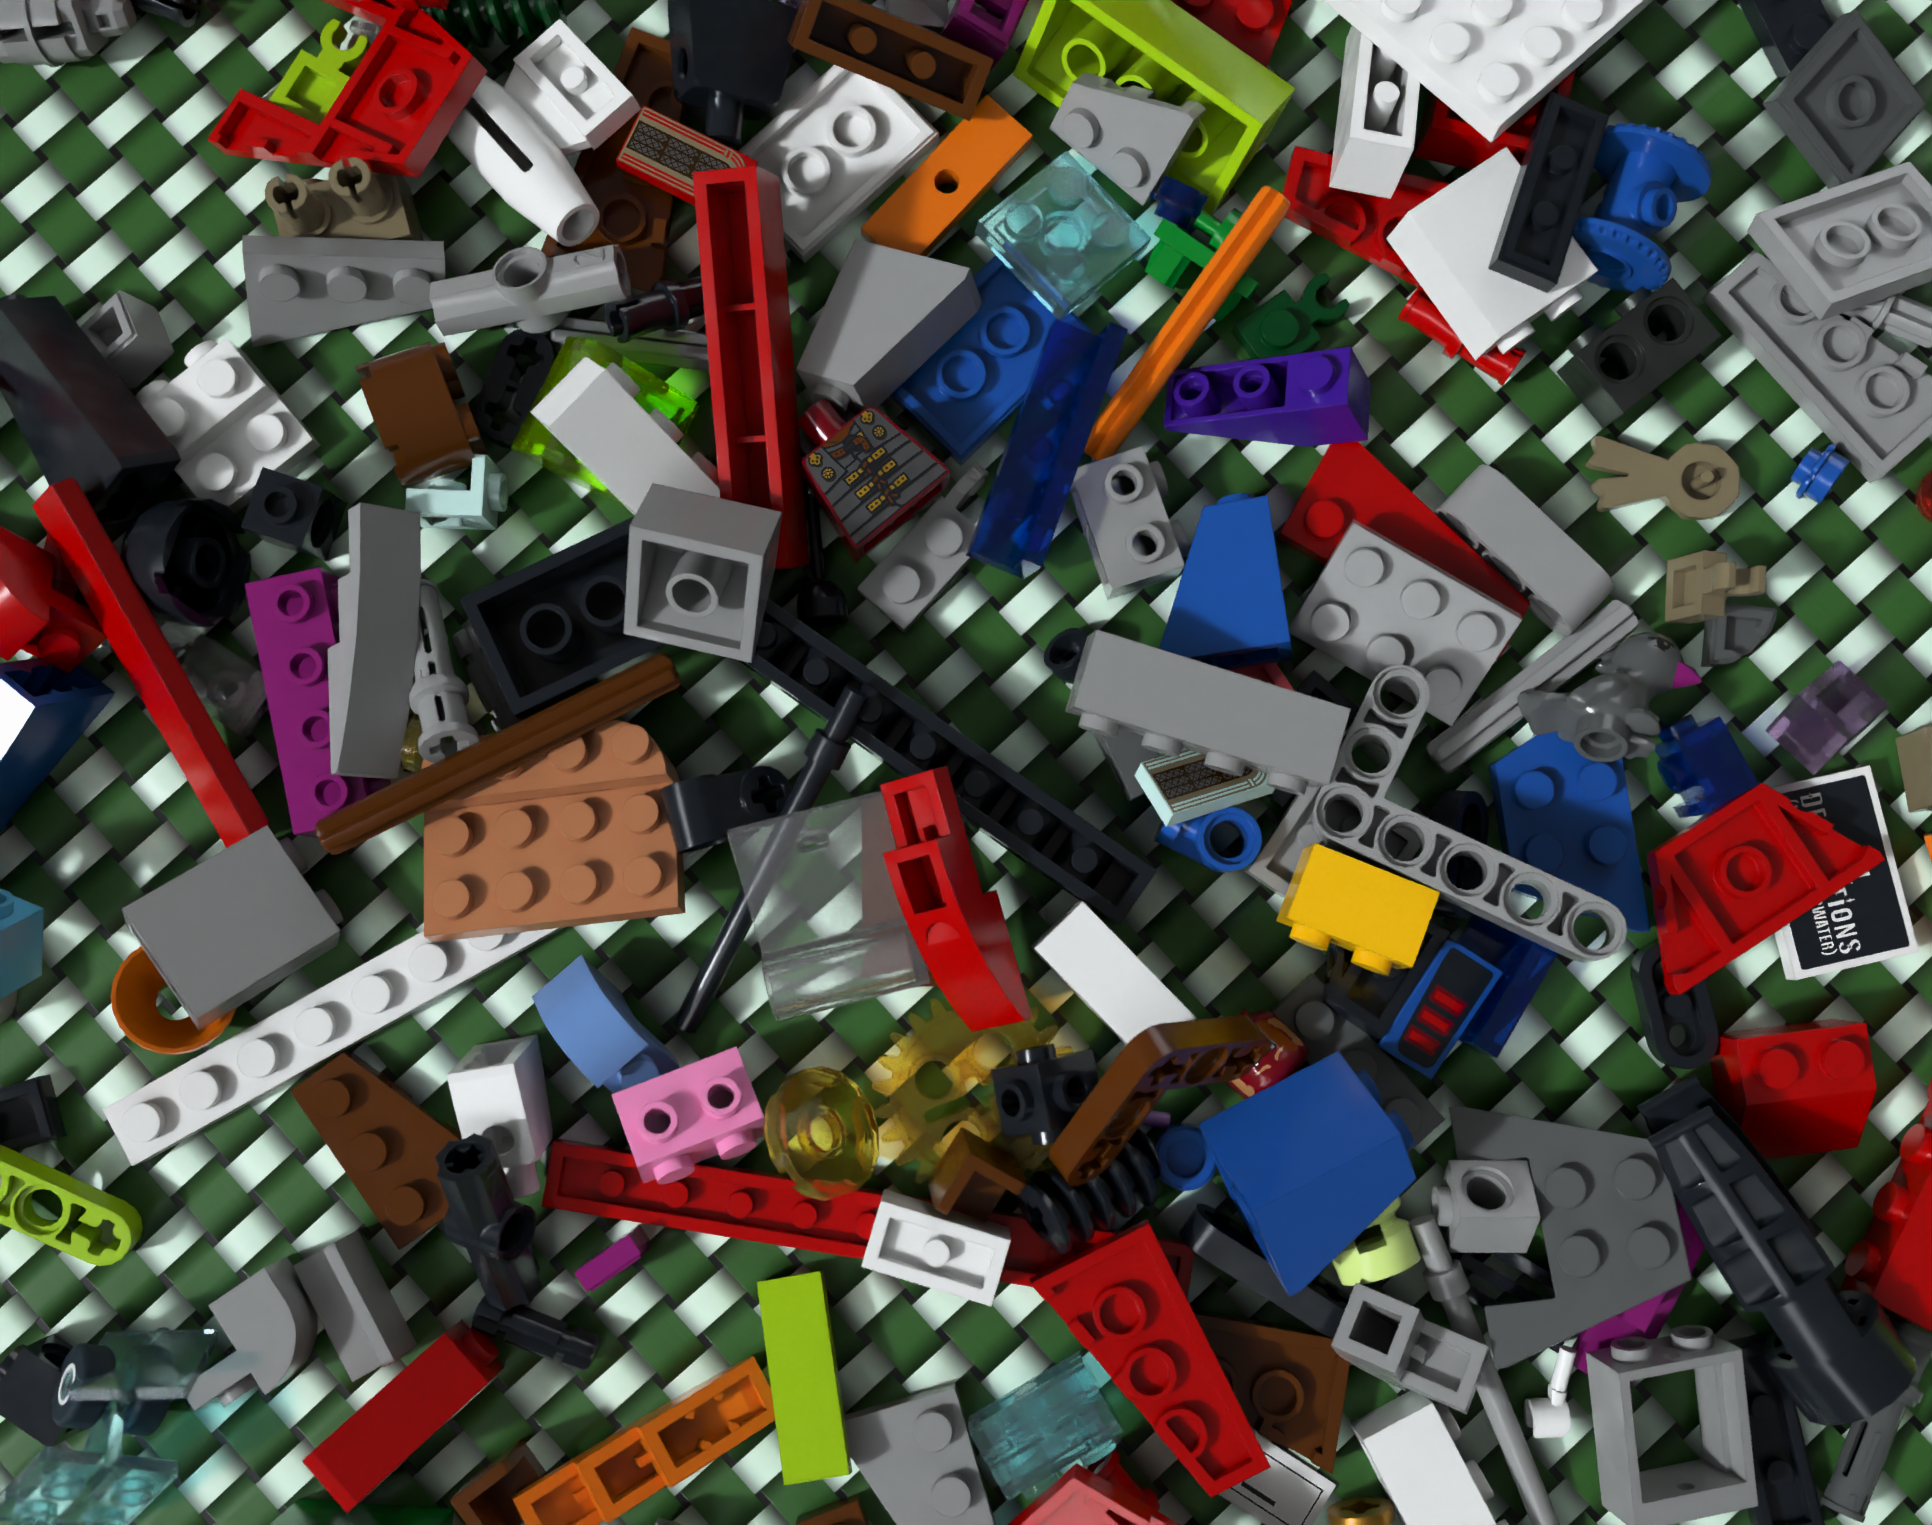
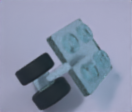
M81 1343L71 1349L61 1366L62 1375L52 1399V1415L55 1423L60 1427L75 1429L91 1428L84 1450L56 1447L43 1448L0 1494V1521L12 1522V1525H129L178 1477L179 1462L176 1460L121 1455L122 1434L149 1436L163 1422L174 1390L175 1370L171 1358L164 1354L138 1352L129 1359L124 1369L120 1370L116 1369L115 1356L109 1347Z

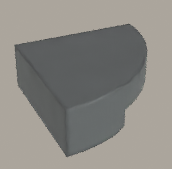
M1725 603L1724 617L1705 621L1701 667L1726 665L1738 661L1751 653L1771 632L1776 619L1777 609Z

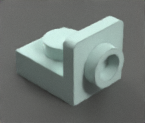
M474 454L475 458L472 459L471 490H467V485L456 481H429L428 489L406 488L405 510L420 513V526L422 528L497 530L498 511L504 512L508 504V481L506 475L500 473L499 467L488 455Z

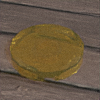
M818 1066L803 1069L789 1075L780 1083L782 1085L779 1087L778 1092L771 1095L765 1109L764 1135L772 1162L780 1174L788 1173L790 1178L797 1183L792 1187L803 1196L825 1201L857 1191L872 1176L879 1156V1129L872 1106L860 1087L841 1071Z

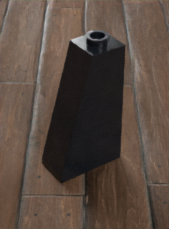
M12 294L0 298V390L49 486L73 477L80 485L103 528L131 523L181 461L176 448L56 296L27 298L22 294Z

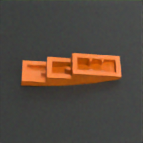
M749 1356L634 1421L510 1498L524 1525H599L603 1521L608 1524L665 1486L674 1487L775 1421L771 1387L755 1357Z

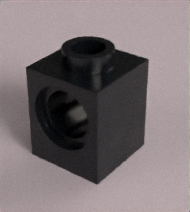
M262 467L241 528L268 543L327 562L347 503L322 486Z
M56 1334L47 1336L27 1346L24 1344L18 1345L0 1364V1415L49 1449L82 1430L60 1427L53 1419L52 1399L62 1375L61 1366L73 1348L72 1345Z

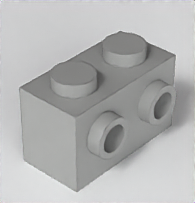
M1143 446L1070 470L1067 486L1107 600L1179 576L1185 566L1183 557L1189 554L1188 541L1178 519L1169 521L1162 501L1163 498L1169 496L1165 475L1158 461L1148 462Z

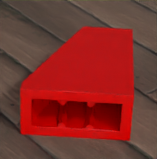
M461 1319L316 1447L302 1462L343 1510L348 1513L504 1368L496 1359L499 1355L496 1345L488 1335L477 1331L473 1326L469 1328Z

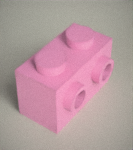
M737 1046L611 1094L643 1184L655 1179L658 1184L678 1181L695 1170V1163L718 1154L723 1160L738 1157L755 1148L758 1144L756 1139L766 1136L765 1118Z

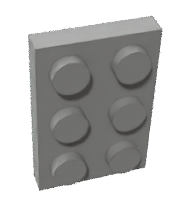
M1910 161L1757 213L1747 230L1753 240L1820 321L1932 281V186Z
M1353 519L1289 623L1288 628L1290 634L1372 681L1379 672L1389 666L1405 665L1415 668L1423 674L1429 683L1430 699L1425 712L1452 727L1521 623L1522 617L1516 611ZM1398 685L1386 688L1416 706L1415 697L1407 688Z

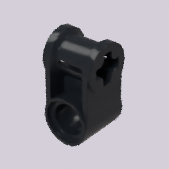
M759 766L722 775H701L670 784L659 791L677 853L683 854L715 846L734 838L747 836L758 831L762 826L775 823L792 791V787L788 779L779 770L770 766Z

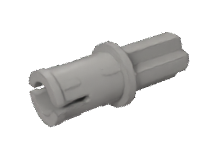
M1897 293L1842 313L1848 317H1856L1874 329V332L1879 328L1923 347H1932V307Z

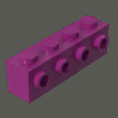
M321 567L245 583L293 834L314 838L317 837L315 824L318 820L391 785L390 779L331 775L328 648L340 642L339 577Z

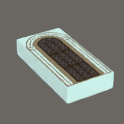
M1184 749L1181 750L1179 757L1164 755L1141 762L1134 776L1161 820L1168 827L1272 794L1275 788L1266 785L1269 774L1244 767L1242 776L1223 773L1204 766L1206 755Z

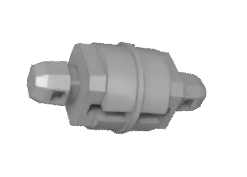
M0 0V61L3 64L17 63L21 66L46 64L49 67H58L67 62L88 60L109 41L108 37L123 35L137 24L132 3L130 0Z

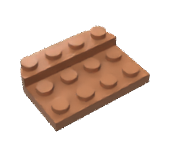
M611 720L425 811L424 937L432 942L685 913L683 854L677 853L659 791L670 784L679 782L675 766L641 726ZM493 734L480 735V736H478V737H479V741H481V740H483V739H485V738H487V737H489V736H491V735H493ZM424 759L421 769L434 763Z

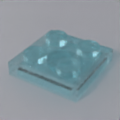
M1067 150L979 219L974 232L1059 321L1142 254L1151 240V237Z

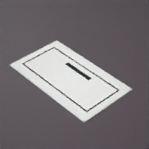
M1254 1432L1271 1467L1219 1493V1495L1265 1525H1313L1336 1484Z

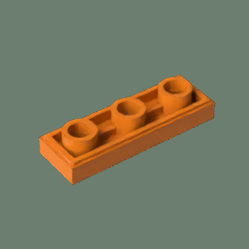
M986 95L976 105L971 120L963 119L861 227L862 237L870 243L926 257L1032 144L1033 135L990 96ZM949 183L957 189L952 193L946 194L940 192L937 188L942 184Z

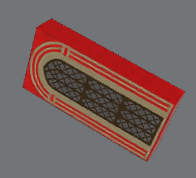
M645 105L642 106L616 159L617 168L694 206L695 197L692 172L758 166L759 162Z

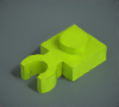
M335 18L332 19L322 30L320 37L322 50L316 58L301 49L272 94L269 102L320 125L372 43L368 37L361 34L351 49L340 50V46L346 39L348 32L340 21Z

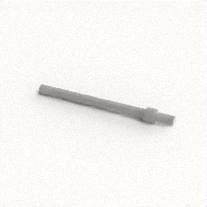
M1425 1214L1414 1218L1409 1222V1225L1427 1267L1422 1274L1434 1301H1441L1453 1332L1487 1346L1466 1295L1470 1288L1469 1282L1460 1261L1451 1258L1435 1216L1433 1214ZM1489 1353L1476 1389L1532 1525H1560L1499 1373L1495 1369L1492 1356Z

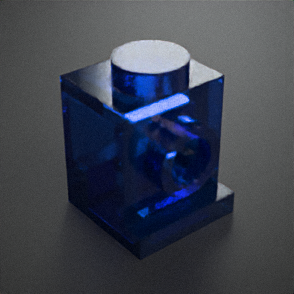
M1690 714L1661 728V732L1658 735L1661 742L1656 744L1654 749L1660 759L1657 762V769L1666 786L1673 793L1680 794L1684 801L1673 807L1679 818L1704 815L1759 784L1720 716L1696 722L1693 715Z

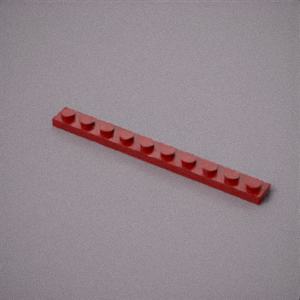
M556 1139L552 1143L541 1207L858 1259L864 1258L883 1195L882 1191L705 1162L695 1163V1170L678 1181L658 1184L655 1179L643 1184L631 1150L565 1139ZM908 1196L933 1204L931 1199ZM955 1205L951 1208V1210L973 1216ZM993 1210L987 1221L1009 1227L1011 1242L999 1282L1033 1287L1030 1284L1031 1277L1122 1232L1121 1230H1104L1093 1226L1094 1236L1091 1240L1083 1242L1075 1237L1069 1229L1072 1248L1068 1253L1060 1254L1048 1241H1044L1027 1223L1023 1214ZM1156 1236L1188 1300L1195 1252L1182 1240Z

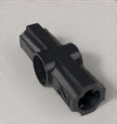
M472 1134L465 1139L449 1141L435 1156L439 1167L437 1177L449 1204L444 1223L445 1236L450 1242L467 1249L489 1305L503 1311H508L517 1305L530 1304L543 1288L539 1277L540 1268L531 1246L536 1228L535 1211L531 1206L514 1200L491 1139L482 1135Z

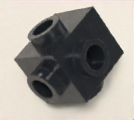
M1054 1044L1039 1045L1015 1051L1017 1063L992 1069L991 1075L1003 1136L1031 1134L1033 1145L1054 1143L1099 1082L1093 1049L1056 1054Z

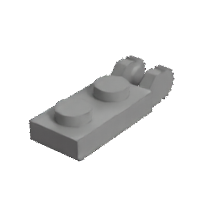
M978 463L970 468L954 485L946 498L941 496L857 588L864 598L904 633L988 542L987 535L1005 517L1018 499L1008 489L1004 490L1001 494H997L975 524L961 514L958 510L971 496L979 491L985 483V478L988 476L989 472Z

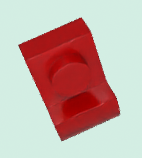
M0 526V657L9 661L21 649L70 673L107 637L90 608L52 589L54 555Z

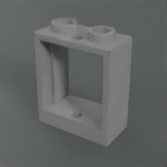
M1682 1325L1673 1328L1670 1336L1655 1339L1635 1336L1620 1337L1610 1342L1611 1347L1586 1352L1603 1507L1626 1525H1672L1758 1506L1741 1348L1713 1334V1331L1708 1327ZM1694 1369L1703 1459L1639 1472L1630 1381Z

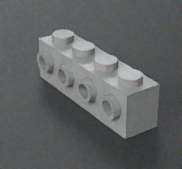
M1095 630L1086 639L1065 712L1081 716L1078 727L1108 737H1117L1120 728L1143 735L1141 746L1146 749L1179 757L1181 749L1185 748L1206 755L1204 766L1231 775L1242 776L1244 767L1269 774L1266 785L1292 794L1305 795L1307 786L1313 788L1329 785L1351 709L1107 632Z

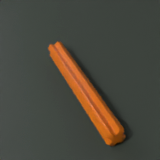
M1267 185L1259 190L1081 441V449L1091 458L1098 461L1116 454L1289 212L1290 201L1283 194Z

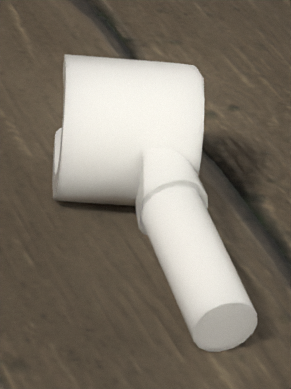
M1560 1346L1551 1382L1548 1385L1547 1397L1525 1399L1524 1420L1527 1427L1533 1428L1534 1438H1558L1570 1432L1571 1416L1566 1397L1568 1393L1567 1386L1577 1352L1572 1347Z

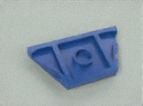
M1558 732L1533 735L1532 738L1519 747L1510 750L1490 764L1488 767L1502 853L1609 901L1619 908L1624 916L1627 931L1636 933L1651 931L1622 758L1613 762L1589 760L1576 751L1574 743L1562 740L1558 737ZM1516 885L1511 890L1535 900H1543L1540 892L1530 885ZM1581 913V914H1580V915H1582V916H1591V917H1594V918L1599 919L1597 916H1595V915H1593V914H1589V913Z

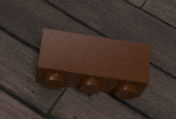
M801 0L787 39L789 44L798 50L968 121L972 118L994 61L993 58L983 52L862 0Z

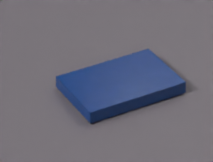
M1006 246L973 276L982 300L978 312L890 395L960 466L1092 338L1093 331Z

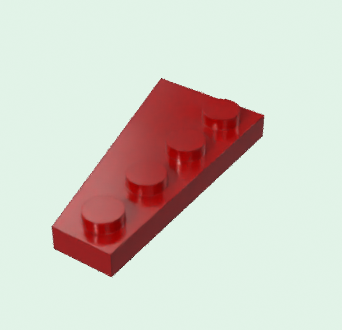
M1295 146L1282 194L1290 201V210L1285 218L1418 287L1420 284L1386 238L1408 211L1449 184L1403 173L1391 199L1329 187L1333 155Z

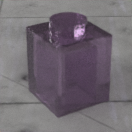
M1838 660L1798 693L1765 731L1808 771L1815 775L1849 746L1889 704Z

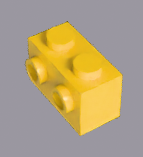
M1314 843L1302 850L1276 921L1292 927L1289 938L1301 944L1327 951L1329 943H1333L1354 952L1351 959L1353 964L1369 971L1389 976L1392 967L1403 969L1414 966L1440 892Z

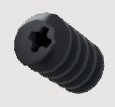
M1138 1128L1107 1169L1091 1181L1079 1186H1070L1053 1164L1051 1169L1043 1168L1035 1171L1030 1181L1026 1180L1027 1185L1022 1193L1016 1195V1200L1027 1223L1044 1241H1048L1058 1253L1066 1254L1072 1248L1069 1229L1080 1241L1087 1242L1094 1236L1092 1220L1101 1229L1109 1230L1116 1223L1114 1210L1122 1217L1130 1218L1137 1211L1136 1200L1144 1206H1152L1158 1200V1190L1155 1181L1161 1175L1159 1157L1150 1138Z

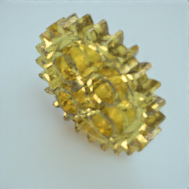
M936 997L930 1000L933 1018L929 1021H926L922 1016L913 1011L909 1013L908 1018L915 1032L911 1037L901 1032H892L890 1038L901 1052L899 1056L890 1054L879 1056L878 1062L893 1073L891 1078L876 1080L872 1086V1089L890 1095L889 1102L879 1105L873 1111L874 1117L893 1118L894 1125L882 1134V1142L889 1143L902 1140L905 1145L900 1150L895 1163L900 1166L916 1158L920 1165L915 1182L921 1184L933 1173L948 1149L943 1139L944 1131L953 1122L963 1120L969 1121L980 1131V1138L1016 1157L1022 1172L1028 1168L1033 1172L1045 1168L1040 1157L1045 1152L1049 1153L1053 1143L1033 1145L1031 1134L1003 1136L995 1090L988 1094L989 1106L985 1109L979 1110L974 1102H968L933 1122H928L924 1114L936 1106L964 1096L967 1093L966 1081L969 1078L976 1077L981 1085L993 1082L991 1070L996 1068L983 1066L978 1062L974 1054L975 1044L984 1034L1000 1033L1009 1040L1011 1055L1007 1062L1000 1066L1004 1067L1017 1063L1015 1051L1049 1044L1056 1036L1059 1027L1053 1023L1038 1031L1034 1024L1040 1009L1035 1005L1030 1008L1032 1018L1029 1020L977 1031H971L954 1009L947 1011ZM1060 1046L1055 1048L1056 1054L1073 1052L1071 1046ZM941 1061L949 1067L953 1074V1083L949 1090L940 1095H929L920 1089L916 1081V1072L925 1062Z

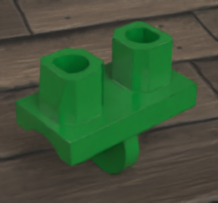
M1234 208L1224 221L1221 222L1203 210L1193 226L1211 238L1207 247L1163 218L1154 232V235L1160 240L1153 249L1145 272L1171 290H1174L1192 262L1203 269L1243 213ZM1244 273L1213 319L1221 323L1238 306L1243 297L1251 300L1261 284Z

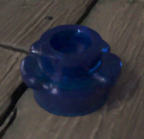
M1167 176L1163 177L1156 193L1149 192V197L1159 202L1154 214L1185 229H1188L1192 218L1197 219L1200 216L1209 198L1203 192Z

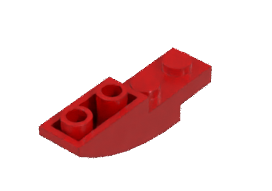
M948 767L932 769L881 784L880 788L897 845V849L883 853V857L906 923L937 985L955 1012L971 1031L1031 1019L1032 1015L997 890L982 893Z

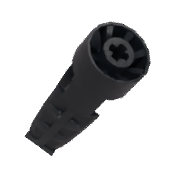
M1695 1074L1637 1105L1638 1110L1645 1118L1651 1134L1647 1139L1656 1151L1662 1169L1676 1197L1723 1278L1746 1312L1762 1311L1773 1327L1764 1343V1357L1801 1413L1813 1423L1825 1426L1843 1425L1870 1417L1894 1403L1909 1388L1916 1374L1914 1355L1878 1301L1869 1293L1853 1290L1839 1291L1830 1277L1835 1267L1815 1237L1819 1235L1813 1224L1740 1126L1724 1107L1702 1087L1703 1085Z

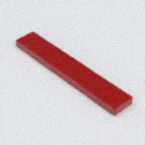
M71 477L51 484L35 501L32 507L225 847L228 848L266 825L269 826L266 815L138 588L133 583L129 572L77 480Z

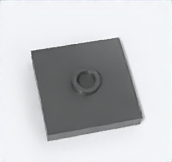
M1857 10L1841 15L1762 103L1828 189L1862 178L1927 105L1926 101Z

